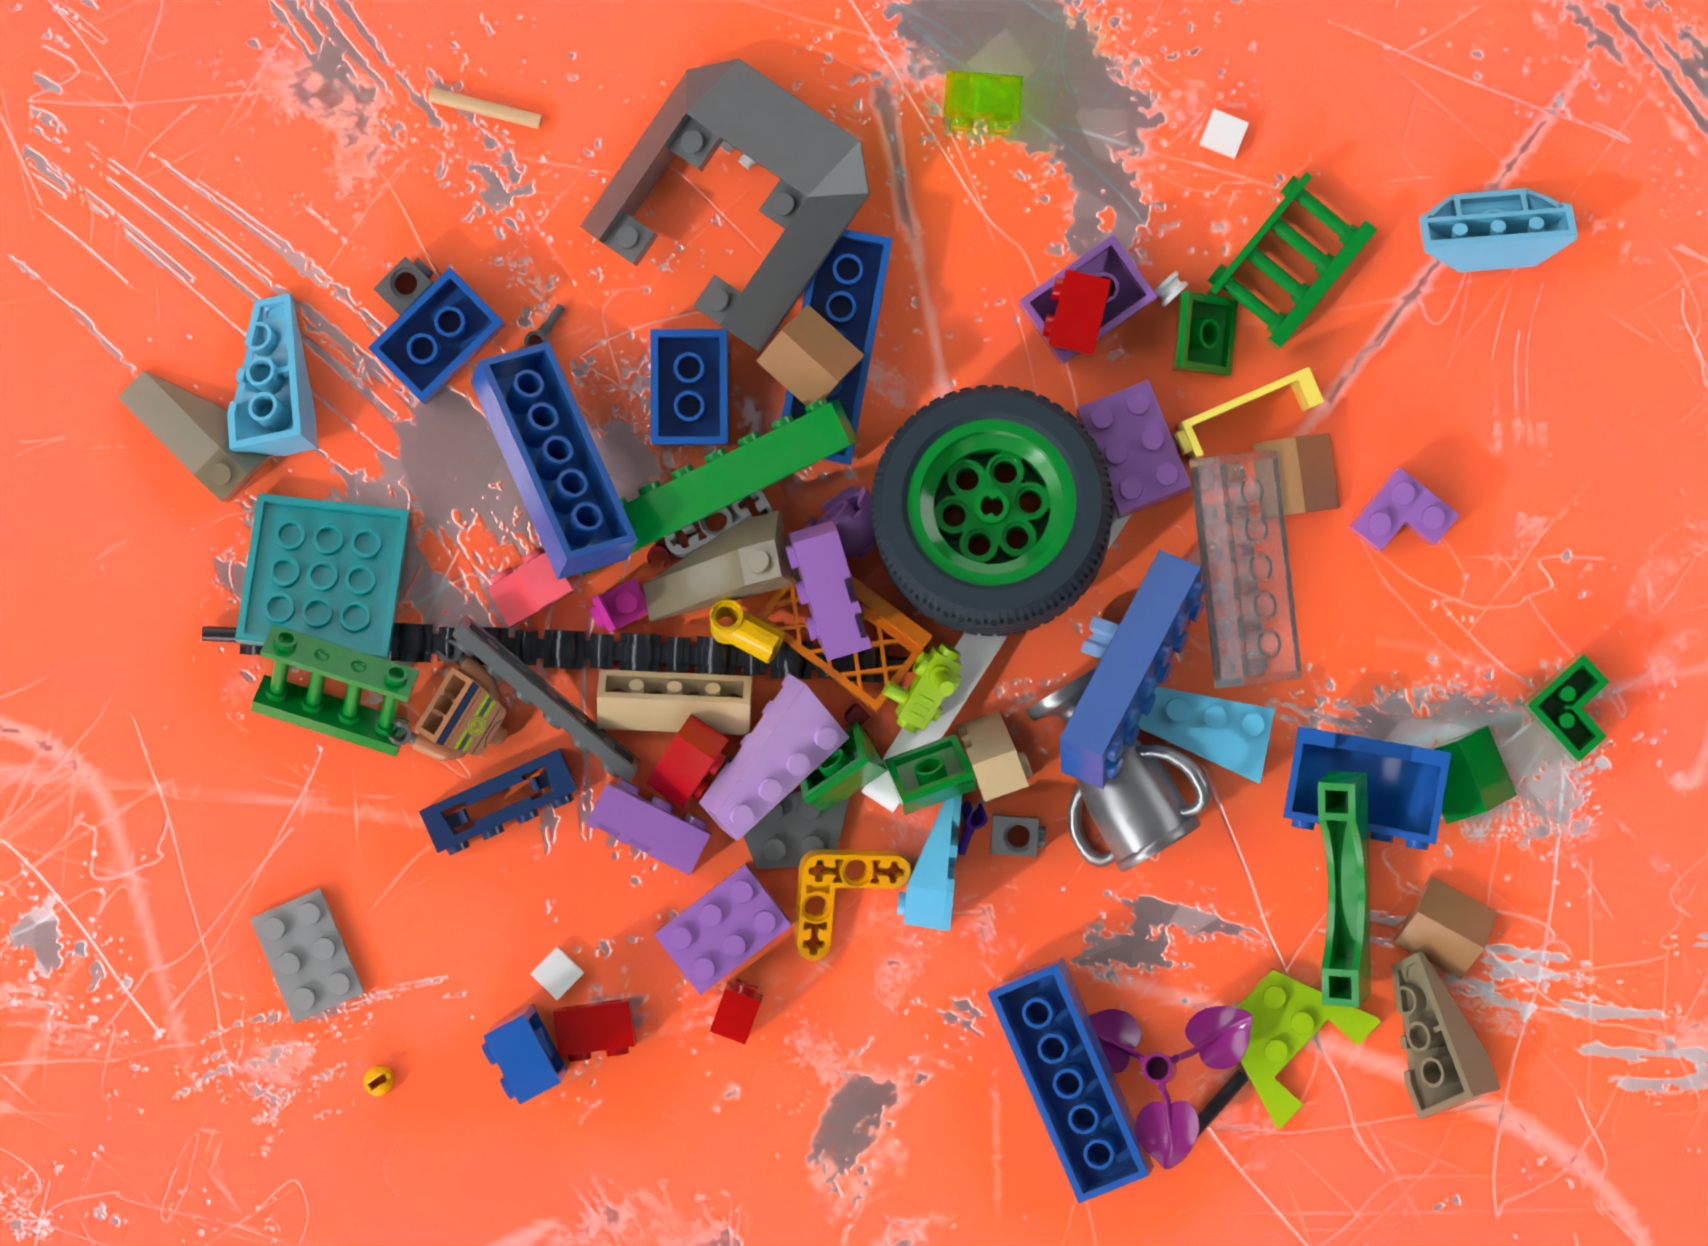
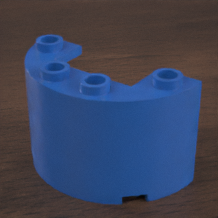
M1298 727L1283 818L1292 819V827L1314 830L1315 823L1320 824L1318 820V781L1329 771L1367 773L1368 831L1371 832L1370 839L1393 843V837L1397 836V838L1406 839V847L1428 850L1429 843L1436 844L1451 752Z

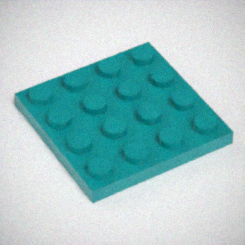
M258 493L235 635L236 643L263 646L274 624L389 661L410 521L409 510Z

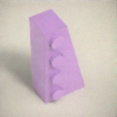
M790 673L787 674L781 683L783 688L774 701L769 700L761 713L764 715L751 734L747 732L740 742L742 747L733 760L724 765L699 801L700 805L716 824L737 841L850 738L811 689Z

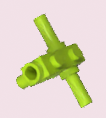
M941 643L939 649L932 646L931 649L921 652L917 657L912 669L916 675L907 690L891 681L886 683L882 694L899 703L895 712L898 716L896 723L900 727L911 733H916L918 729L925 731L931 720L936 722L940 718L943 708L939 707L945 696L953 694L962 679V676L958 674L962 668L959 660L961 653L944 643Z

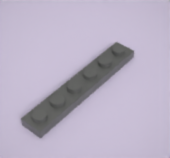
M465 615L458 622L452 635L456 639V645L468 656L475 655L483 661L485 669L492 677L499 681L504 679L515 688L514 693L522 702L527 705L533 703L544 712V719L552 727L558 730L563 728L573 737V743L584 753L589 754L592 752L602 761V767L615 778L620 776L628 783L638 772L639 758L604 729H597V723L468 615Z

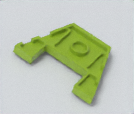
M1271 969L1236 1008L1249 1012L1253 1017L1249 1045L1240 1062L1274 1125L1281 1129L1303 1106L1294 1095L1275 1079V1076L1327 1020H1330L1357 1046L1361 1044L1381 1021L1376 1016L1356 1007L1322 1005L1321 991Z

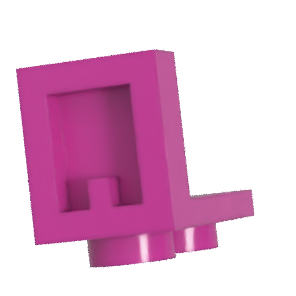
M636 577L602 595L592 597L591 600L595 606L589 608L598 628L603 629L606 627L608 632H614L648 614L645 594Z

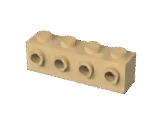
M599 669L597 729L678 732L692 714L720 734L746 735L747 732L750 733L752 676Z

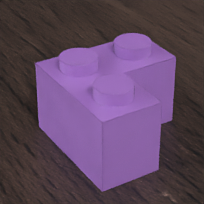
M1398 467L1390 473L1347 529L1376 552L1382 551L1402 525H1405L1431 546L1439 542L1459 517V514L1402 468Z

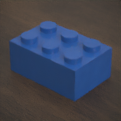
M449 267L368 349L421 403L427 405L507 324Z
M650 329L651 445L729 446L728 330Z
M533 1004L492 1025L483 1035L485 1043L481 1046L485 1056L491 1065L498 1063L503 1073L500 1083L509 1099L516 1097L519 1104L561 1083L569 1071L562 1057H559V1052Z

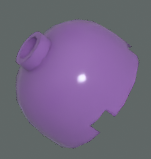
M862 485L860 491L856 486H851L839 492L821 506L823 511L827 512L818 521L812 516L806 528L833 520L838 530L846 559L855 555L858 557L867 555L876 546L871 518L872 498L870 492Z

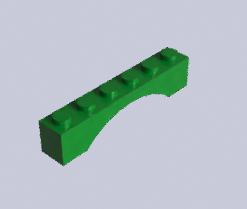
M1329 771L1318 781V820L1325 845L1328 876L1327 930L1321 967L1322 1005L1360 1007L1371 995L1367 773Z

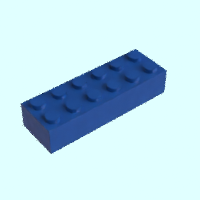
M846 229L805 288L802 309L807 304L810 305L865 355L826 398L828 403L840 401L857 436L893 238ZM786 390L781 418L792 414L794 420L807 414L804 408L806 406L789 390ZM855 444L821 461L851 466Z
M550 342L479 360L471 379L472 386L557 580L627 560L638 539Z
M1162 550L1158 551L1060 736L1061 772L1101 789H1104L1109 777L1113 779L1117 777L1123 763V757H1120L1126 746H1133L1139 733L1140 726L1137 724L1142 714L1148 716L1155 703L1156 694L1153 693L1158 683L1164 685L1172 669L1171 658L1175 652L1179 654L1182 652L1188 639L1189 633L1186 630L1190 622L1196 623L1203 611L1205 602L1201 600L1204 592L1205 583L1201 582V566Z
M1058 958L994 985L987 992L1078 1203L1149 1176L1154 1168L1149 1153L1143 1149L1137 1139L1133 1116L1064 958Z

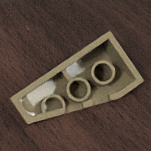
M145 370L117 397L221 502L228 503L273 456L232 452L229 449L228 410Z
M778 510L740 521L644 583L643 589L649 621L654 622L712 607L717 601L722 599L735 601L795 585L793 571L785 550L787 541L781 512Z
M1418 952L1391 965L1396 1010L1402 1014L1404 1035L1400 1036L1401 1049H1406L1408 1070L1404 1071L1405 1085L1418 1120L1473 1102L1500 1090L1501 1087L1487 1051L1424 952Z

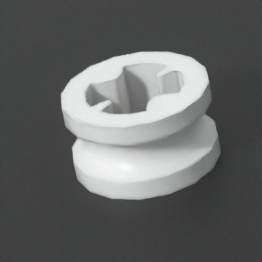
M1174 271L1154 290V293L1161 298V305L1163 307L1189 285L1186 281L1181 282L1178 279L1179 273L1177 271Z

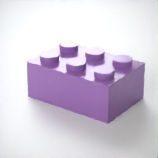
M1113 234L1020 299L1018 305L1047 345L1049 338L1042 337L1047 314H1055L1058 301L1051 299V294L1056 276L1063 278L1066 269L1111 280L1097 340L1153 302L1157 295ZM1049 348L1061 366L1077 355Z
M1149 380L1077 407L1076 416L1078 421L1082 423L1088 430L1087 434L1091 435L1097 443V448L1100 449L1104 457V463L1107 465L1113 490V507L1118 519L1190 491L1192 485Z
M745 863L654 933V936L699 995H702L791 927L792 922L753 870Z

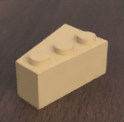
M999 711L956 726L974 771L981 797L985 802L1029 786L1026 778L1033 776L1028 759L1024 752L1017 753Z

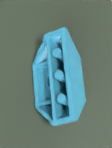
M1528 188L1450 194L1436 204L1428 213L1425 212L1419 217L1424 252L1459 273L1536 267L1578 238L1572 205L1565 202L1559 203L1549 196Z

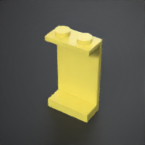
M1307 367L1177 424L1178 432L1173 434V437L1181 455L1188 453L1190 459L1193 460L1204 454L1192 426L1287 385H1291L1302 412L1324 403L1310 368Z

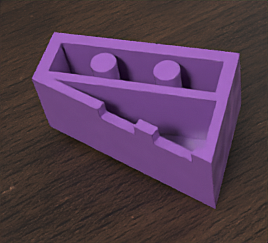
M833 520L788 533L791 545L785 547L791 569L798 567L801 581L796 582L795 586L801 605L808 603L811 617L805 618L810 639H818L827 661L872 648L869 636H867L860 614L862 613L859 601L856 600L845 553Z
M620 778L617 784L612 781L608 782L585 825L595 830L599 828L616 837V840L626 845L630 844L647 853L648 856L690 876L712 834L705 830L708 823L689 813L685 819L672 813L674 805L657 796H654L651 801L638 795L640 788L630 782L627 783L624 779Z

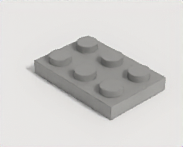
M322 888L249 918L294 1023L366 993Z

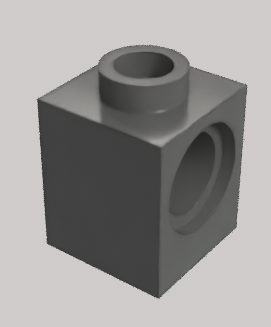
M404 256L373 289L401 316L433 284L429 278L434 273L419 258L412 263ZM407 274L414 275L417 279L415 291L408 295L401 294L398 290L399 279Z
M992 814L990 853L1037 857V848H1045L1046 826H1039L1038 817ZM1015 825L1025 826L1029 831V839L1022 846H1014L1008 841V832Z

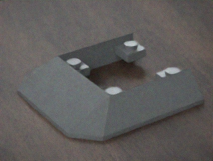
M738 58L687 69L580 227L633 265L638 266L658 237V234L637 221L633 216L676 154L702 172L721 143L725 141L768 170L780 180L759 209V212L785 230L742 292L714 275L693 305V307L761 353L869 197L870 191L862 142Z

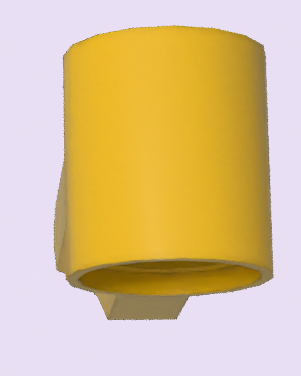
M731 599L717 601L709 612L710 632L717 642L732 644L767 664L775 658L780 650L785 633L743 611L741 605ZM723 617H732L737 621L730 627H723L717 623Z

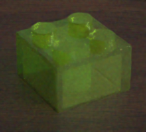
M946 70L941 125L949 126V132L970 134L973 128L987 129V135L1010 136V132L1017 131L1020 124L1023 76Z

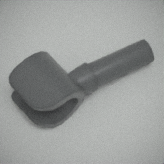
M557 304L538 330L529 332L525 336L524 345H528L533 335H539L543 343L550 342L548 335L565 308Z

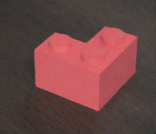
M542 547L523 556L521 559L524 565L518 567L517 571L514 572L510 566L493 575L491 578L494 583L486 587L508 628H512L578 591L571 577L557 580L547 554Z

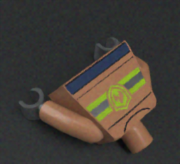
M445 639V641L454 647V654L450 658H446L444 654L436 650V655L441 661L447 663L454 662L459 668L457 670L451 667L414 729L419 732L418 735L411 732L409 725L403 719L393 720L395 725L406 729L403 736L395 737L387 733L393 744L400 746L410 743L413 745L412 749L438 761L463 758L467 753L479 756L483 754L488 744L499 746L507 737V728L501 724L506 716V709L499 703L501 694L495 678L471 656L466 658L462 655V651L458 648L455 641Z

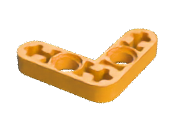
M816 849L807 852L801 858L799 864L794 927V945L800 955L807 960L815 961L820 960L829 952L835 888H900L906 884L911 874L910 865L904 856L899 852L888 850ZM821 860L825 867L836 868L835 860H838V878H835L832 870H820L819 876L815 877L813 872L809 870V867H815L817 861ZM853 860H861L865 863V870L858 878H849L845 873L846 866ZM875 860L878 868L886 869L890 868L891 862L895 861L901 870L895 871L893 877L889 878L885 871L874 870L872 861ZM813 896H821L825 899V906L818 914H809L805 911L806 902ZM808 923L815 924V935L821 940L820 943H815L811 950H809L806 943H803L811 938V927Z

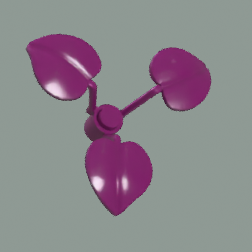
M1214 1006L1197 1012L1192 1016L1185 1028L1187 1039L1195 1047L1175 1054L1172 1057L1159 1052L1145 1057L1134 1050L1141 1041V1029L1137 1020L1131 1014L1118 1009H1107L1089 1015L1113 1073L1123 1072L1128 1067L1130 1056L1142 1063L1144 1077L1148 1081L1158 1084V1090L1161 1092L1164 1104L1151 1102L1145 1105L1136 1117L1135 1132L1143 1149L1164 1169L1175 1167L1192 1150L1200 1127L1198 1114L1192 1104L1187 1101L1171 1103L1166 1084L1172 1081L1176 1075V1063L1199 1053L1201 1061L1210 1068L1224 1070L1233 1067L1241 1061L1247 1051L1253 1022L1252 1015L1245 1010L1232 1006Z

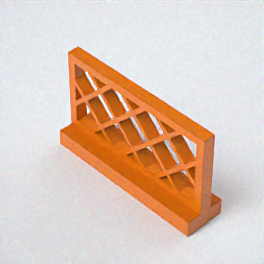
M851 575L856 600L859 601L862 612L860 613L862 615V622L870 621L877 627L879 641L871 642V646L880 647L882 667L860 670L857 652L853 653L856 671L839 673L832 667L831 660L826 663L817 656L824 654L822 648L809 650L802 645L800 630L807 629L806 623L799 624L796 604H799L800 600L799 597H795L794 585L778 589L756 618L784 632L785 638L783 642L876 712L888 697L883 695L882 692L876 700L862 689L861 676L883 673L886 685L889 681L888 672L898 671L891 679V682L898 685L914 665L919 654L923 651L925 652L932 643L933 636ZM790 589L791 599L782 600V598ZM792 604L795 625L778 627L768 619V616L776 606ZM796 631L797 640L786 632ZM882 631L892 639L883 640ZM900 644L911 652V655L903 665L887 667L884 646ZM856 677L857 685H855L847 678Z

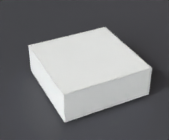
M1213 109L1199 146L1235 159L1249 122Z
M557 946L530 974L558 1000L585 972Z

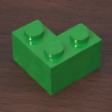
M1576 653L1520 704L1571 761L1580 762L1607 737L1582 709L1587 702L1609 683L1607 678L1585 654Z

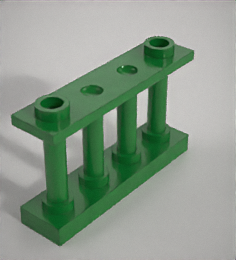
M1308 172L1300 179L1295 175L1290 178L1279 192L1285 198L1231 264L1226 267L1221 263L1207 280L1213 285L1208 290V295L1215 296L1222 288L1268 325L1266 329L1271 334L1266 339V342L1276 350H1279L1377 231L1366 220L1359 227L1354 223L1349 225L1307 191L1304 186L1312 178ZM1293 200L1297 201L1340 237L1338 241L1343 246L1335 256L1329 252L1325 255L1280 218V215ZM1269 229L1316 266L1314 270L1320 275L1311 286L1306 282L1303 284L1298 282L1256 247ZM1245 258L1292 296L1290 300L1295 305L1287 315L1281 311L1277 314L1231 276Z
M273 624L260 652V656L274 660L272 677L264 674L252 701L251 711L396 757L401 745L393 744L387 733L395 737H401L405 734L406 729L395 725L393 720L403 719L409 724V720L396 716L399 700L408 702L420 670ZM289 665L311 672L308 688L287 682ZM326 677L348 684L345 700L323 693ZM362 688L384 695L381 711L360 705Z

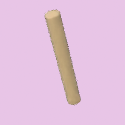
M431 87L428 102L535 129L540 128L543 116L542 114Z

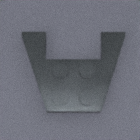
M735 756L726 757V759L718 769L717 774H719L724 765L727 762H731ZM802 791L790 792L743 836L756 868L798 867L801 858L811 850H837L850 796L829 811L824 812L808 805L803 799ZM818 860L816 865H823L821 860Z

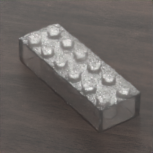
M1277 450L1217 455L1189 460L1203 583H1205L1204 597L1215 688L1247 686L1303 678Z

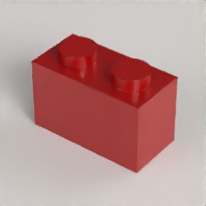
M1068 269L1065 270L1063 278L1056 276L1051 299L1058 300L1054 315L1047 314L1042 332V337L1049 338L1047 347L1087 357L1094 355L1111 284L1110 279Z
M691 714L670 743L645 784L681 808H684L691 796L698 800L710 783V780L705 778L707 772L714 776L726 759V756L721 751L729 739Z
M737 979L735 984L727 982L709 1032L746 1045L763 997L762 994L757 993L758 986L741 979Z
M631 998L558 1007L553 1011L559 1057L568 1056L569 1062L588 1060L592 1058L591 1052L605 1050L607 1057L629 1054V1047H634L637 1043Z

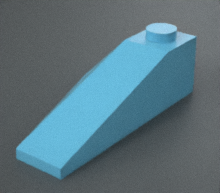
M289 293L256 300L245 339L247 349L243 366L238 368L235 379L238 382L234 402L230 401L227 412L229 449L232 452L287 456L318 449L316 413L293 295Z
M962 795L943 801L907 882L906 892L898 893L897 914L904 915V924L950 931L955 885L954 867L956 866L957 833L960 824Z

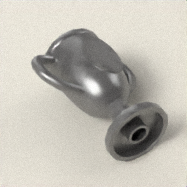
M1096 668L1026 709L1029 717L1036 721L1048 716H1058L1068 723ZM1137 739L1132 747L1126 746L1120 756L1123 757L1121 769L1115 779L1109 777L1104 789L1077 779L1078 785L1072 794L1068 806L1069 833L1081 857L1093 866L1105 867L1116 861V865L1121 872L1133 868L1200 827L1201 822L1196 815L1205 811L1210 804L1212 793L1209 783L1194 761L1171 747L1143 745ZM1158 759L1171 763L1185 773L1196 791V800L1193 803L1187 804L1169 772ZM1083 801L1109 848L1105 853L1097 852L1084 832L1082 825Z

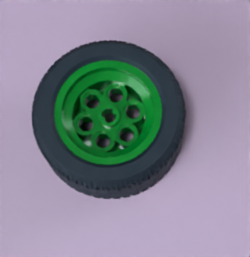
M978 385L973 389L966 387L959 389L960 392L952 391L944 394L943 398L938 397L930 401V405H924L918 409L916 415H911L904 422V426H900L895 432L894 438L888 442L884 449L885 453H882L879 460V467L876 469L873 479L874 484L872 485L871 518L880 557L887 573H889L890 579L899 588L898 590L904 598L908 599L909 603L917 610L920 609L922 614L930 619H935V622L945 627L947 625L950 626V629L959 632L963 630L966 634L977 635L979 633L981 636H993V634L1008 636L1009 633L1019 634L1025 632L1026 629L1030 631L1038 628L1042 623L1045 625L1054 620L1055 616L1059 617L1068 610V607H1072L1080 599L1081 595H1084L1096 578L1098 570L1105 559L1111 534L1113 490L1111 479H1109L1110 474L1106 463H1104V457L1100 449L1097 448V443L1091 435L1087 434L1088 430L1081 422L1077 423V418L1069 411L1065 412L1064 408L1056 402L1051 403V399L1043 395L1037 396L1036 392L1026 389L1021 391L1020 388L1013 386L1004 388V385H992V387ZM1002 466H1010L1015 470L1016 477L1010 483H1001L994 476L996 470ZM963 473H972L977 477L978 484L971 490H962L956 484L957 478ZM1034 495L1038 497L1042 503L1041 507L1033 513L1023 511L1019 503L1024 496ZM987 500L992 504L999 501L1003 506V511L998 516H995L993 513L985 515L981 511L983 503ZM950 509H959L965 514V519L959 526H949L943 520L944 514ZM1013 531H1021L1027 535L1028 543L1021 549H1014L1006 542L1007 536ZM975 538H984L989 542L990 549L986 554L976 556L969 551V543Z

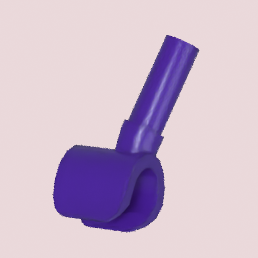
M968 800L961 805V814L965 825L957 854L963 856L966 853L975 829L981 828L987 823V814L982 803H979L978 808L973 812V807Z

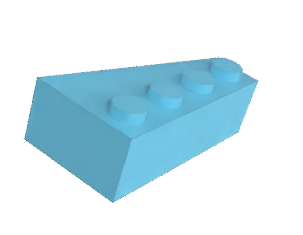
M1156 687L1153 693L1156 694L1155 703L1148 716L1142 714L1137 724L1140 726V729L1261 784L1275 709Z

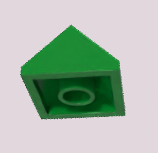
M1182 291L1179 294L1172 371L1231 376L1237 300L1192 291Z
M858 721L844 730L850 738L800 783L803 799L808 805L827 812L888 771L864 728Z
M1488 725L1430 748L1451 752L1441 811L1446 824L1487 812L1517 796Z
M956 734L884 760L904 815L977 789L974 771Z

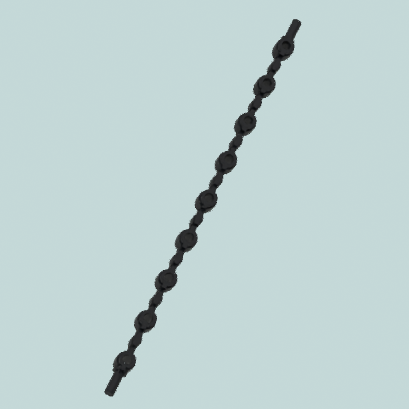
M394 623L390 649L391 661L432 663V653H436V650L444 654L446 658H450L454 654V647L447 643L445 639L456 640L452 636L455 627H439V634H433V625ZM203 626L202 641L236 643L237 627ZM482 627L526 665H537V658H543V668L583 669L584 660H590V668L613 669V661H619V670L659 672L660 663H666V671L689 672V664L696 665L695 674L735 675L736 667H742L743 675H765V668H772L771 678H785L790 673L797 679H811L812 670H818V678H831L785 642H782L775 658L767 664L732 644L719 643L713 637L697 636L696 646H691L690 638L667 637V644H661V635L621 633L620 642H614V634L591 633V641H585V631L545 630L544 639H538V631L515 630V638H509V628ZM801 641L802 645L809 650L813 649V641ZM240 644V654L260 655L263 646ZM884 646L887 667L903 665L908 657L888 656V646ZM872 647L858 652L860 670L882 667L880 647ZM824 654L817 655L819 658H821L823 661L827 663V659ZM853 654L831 660L832 667L839 673L841 671H856ZM471 656L481 665H485V663L481 661L477 656ZM883 673L861 676V682L884 683ZM856 677L847 678L850 681H857Z

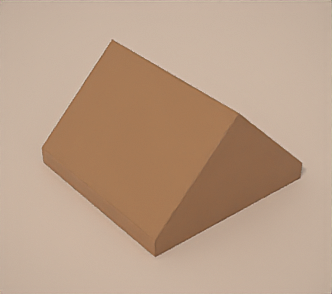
M807 304L778 333L756 362L805 406H808L822 398H827L865 355Z
M1329 433L1253 443L1264 519L1340 508Z
M1429 876L1394 942L1415 954L1423 951L1429 962L1461 979L1485 949L1498 912L1440 880Z

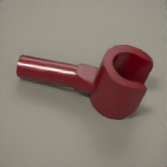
M664 537L656 541L649 549L647 554L649 564L652 562V552L655 550H661L665 553L666 559L663 567L668 564L671 552L666 546Z
M854 703L845 712V720L850 726L857 721L863 725L870 718L869 714L858 703ZM864 728V730H865L866 734L868 735L869 739L871 740L873 746L875 747L876 751L879 753V751H878V749H877L875 743L873 742L871 736L869 735L868 731Z

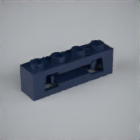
M559 748L422 809L419 813L437 853L446 849L450 856L470 847L468 839L482 834L483 839L486 840L504 832L503 823L516 818L520 825L540 816L537 808L551 802L553 809L573 801L572 793L579 790V787L562 749ZM543 766L546 767L547 772L529 779V782L534 792L551 785L552 792L536 799L532 795L474 821L475 826L458 833L455 827L471 821L466 808L449 816L444 812L465 802L467 807L525 781V774Z

